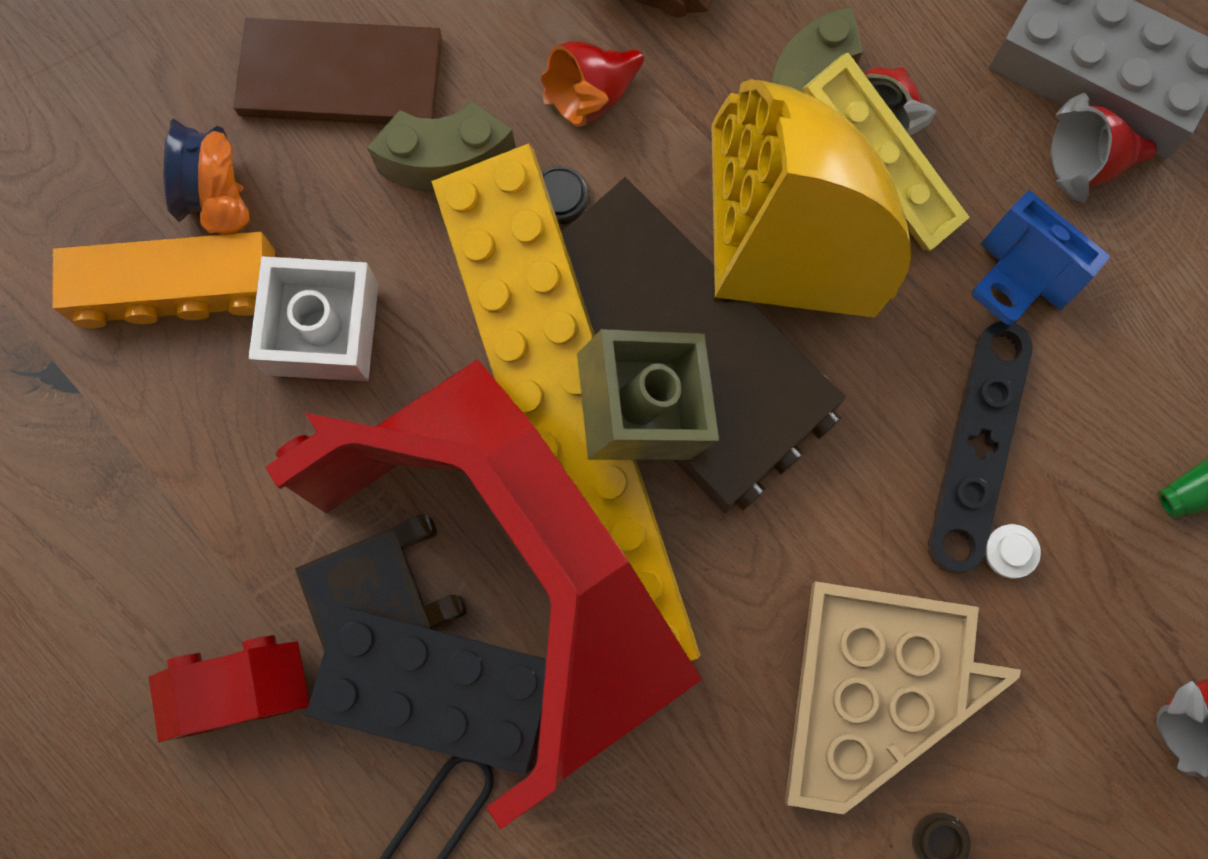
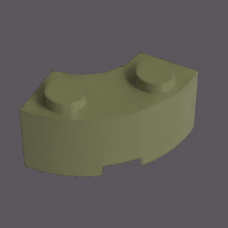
M853 6L829 12L802 28L781 53L771 82L804 92L802 88L842 54L848 52L858 65L863 51Z
M474 101L468 103L457 113L439 119L417 118L399 110L367 147L379 174L401 186L434 192L431 181L516 148L513 129Z

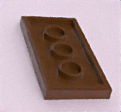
M245 18L233 108L238 116L388 124L397 112L402 110L417 118L434 119L442 44L440 28Z

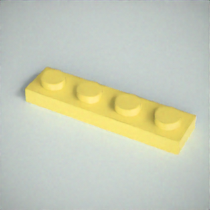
M848 52L838 57L802 88L805 93L827 104L849 120L873 146L885 164L897 189L908 231L923 250L931 251L970 218Z

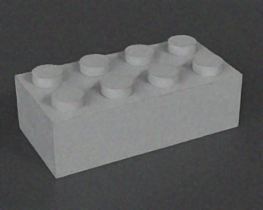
M1027 0L989 66L990 70L1061 106H1064L1071 98L1085 92L1090 99L1089 105L1103 106L1116 113L1139 136L1152 140L1157 146L1156 154L1165 159H1168L1194 133L1208 106V36L1135 0Z

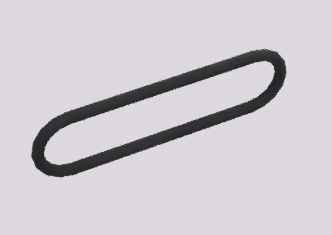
M456 756L447 761L380 859H390L449 771L458 763L472 762L483 770L485 786L437 858L447 859L491 793L493 774L490 766Z

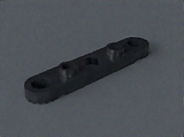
M1002 321L995 322L983 331L975 344V352L971 367L969 368L934 513L933 526L928 540V553L932 558L931 561L939 569L948 573L960 574L974 569L982 562L986 553L1033 350L1032 340L1028 332L1017 323L1009 326ZM1001 335V337L1007 336L1006 339L1013 340L1012 343L1016 344L1015 350H1017L1014 360L1004 361L993 354L991 350V340L993 337ZM980 433L986 436L985 444L993 447V452H987L981 459L975 457V448L968 445V440L975 439ZM952 531L960 532L961 535L966 536L967 540L969 539L971 549H969L970 554L965 560L955 561L945 553L943 541L947 533Z

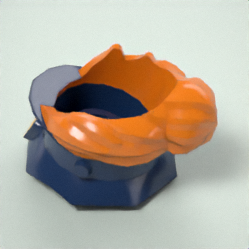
M174 118L170 120V128L165 139L163 178L168 212L178 222L182 221L190 212H201V226L210 234H237L239 230H244L250 221L249 209L240 196V193L244 191V187L237 183L234 178L232 145L227 140L224 129L220 126L212 128L207 133H199L193 128L183 126Z

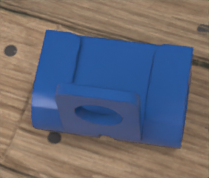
M1028 190L980 243L999 262L972 290V295L1003 323L1012 326L1039 295L1061 311L1095 277L1111 256L1033 192ZM991 288L1005 293L1011 300L1013 307H1008L998 302L992 295Z

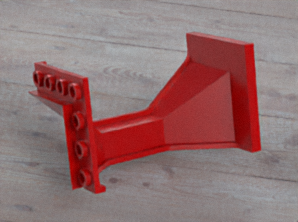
M478 359L376 427L305 413L317 432L310 437L301 435L291 439L276 452L277 459L265 466L268 474L279 489L287 487L324 513H328L398 465L463 471L472 481L547 591L551 602L538 759L530 775L486 807L500 830L553 793L564 778L702 680L626 556L534 425Z

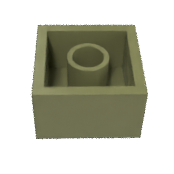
M601 329L577 353L588 460H690L719 441L705 334Z

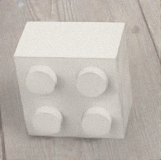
M261 256L248 359L266 376L368 382L379 283L368 263Z

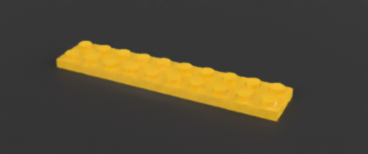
M528 143L431 181L494 379L534 425L626 556L690 661L698 659L701 655L637 461L588 460L577 353L595 336L534 149Z

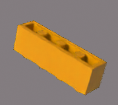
M262 232L54 248L52 308L73 322L74 326L88 329L106 326V321L125 320L133 324H151L157 322L158 317L174 315L185 320H201L208 318L210 312L228 311L238 316L254 315L261 256L275 257V249Z

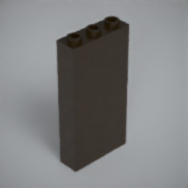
M626 177L562 232L595 335L601 329L705 334L719 441L690 460L674 461L725 514L736 504L742 511L749 507L766 490L760 481L774 468L780 475L785 473L804 454L798 446L811 433L820 439L842 418L836 410L846 396L751 302L716 298L714 265Z

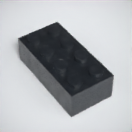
M338 605L306 716L526 775L531 770L540 735L546 658Z

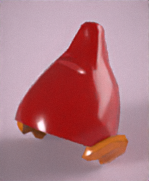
M569 41L555 46L549 53L547 70L542 72L541 82L544 86L542 93L544 105L554 104L563 117L574 127H581L601 119L620 100L637 75L644 61L643 54L636 49L623 52L611 49L606 51L593 44L580 41Z

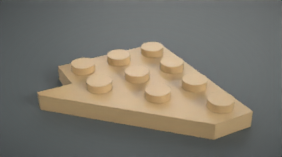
M815 581L812 583L785 797L786 805L844 815L1020 678L1021 669L974 662L979 607Z

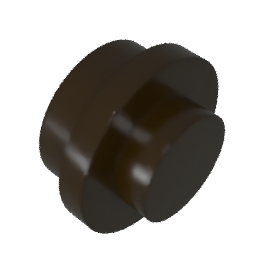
M936 812L926 815L917 823L912 836L913 849L918 859H967L970 852L971 842L966 827L959 819L950 814Z

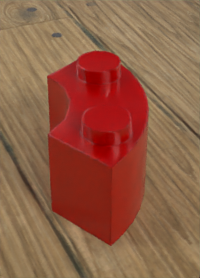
M270 635L243 641L242 651L202 661L201 653L168 659L167 669L148 677L158 743L226 729L231 725L264 720L308 708L309 699L299 642L277 644L276 636Z

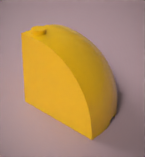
M754 79L742 82L739 94H729L711 125L715 297L875 318L888 301L896 296L909 271L911 261V246L905 214L899 194L885 164L863 134L849 120L822 101L789 86Z

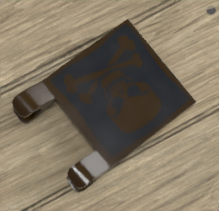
M425 514L414 516L391 529L295 568L324 651L338 605L427 628L445 624L467 613V607L461 596L451 594L424 606L403 548L418 544L437 535V528L431 517Z

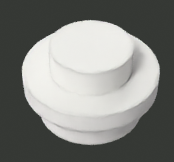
M1008 524L995 529L990 534L985 558L995 573L1005 578L1016 579L1027 576L1035 570L1040 561L1041 549L1037 538L1030 530L1020 525Z

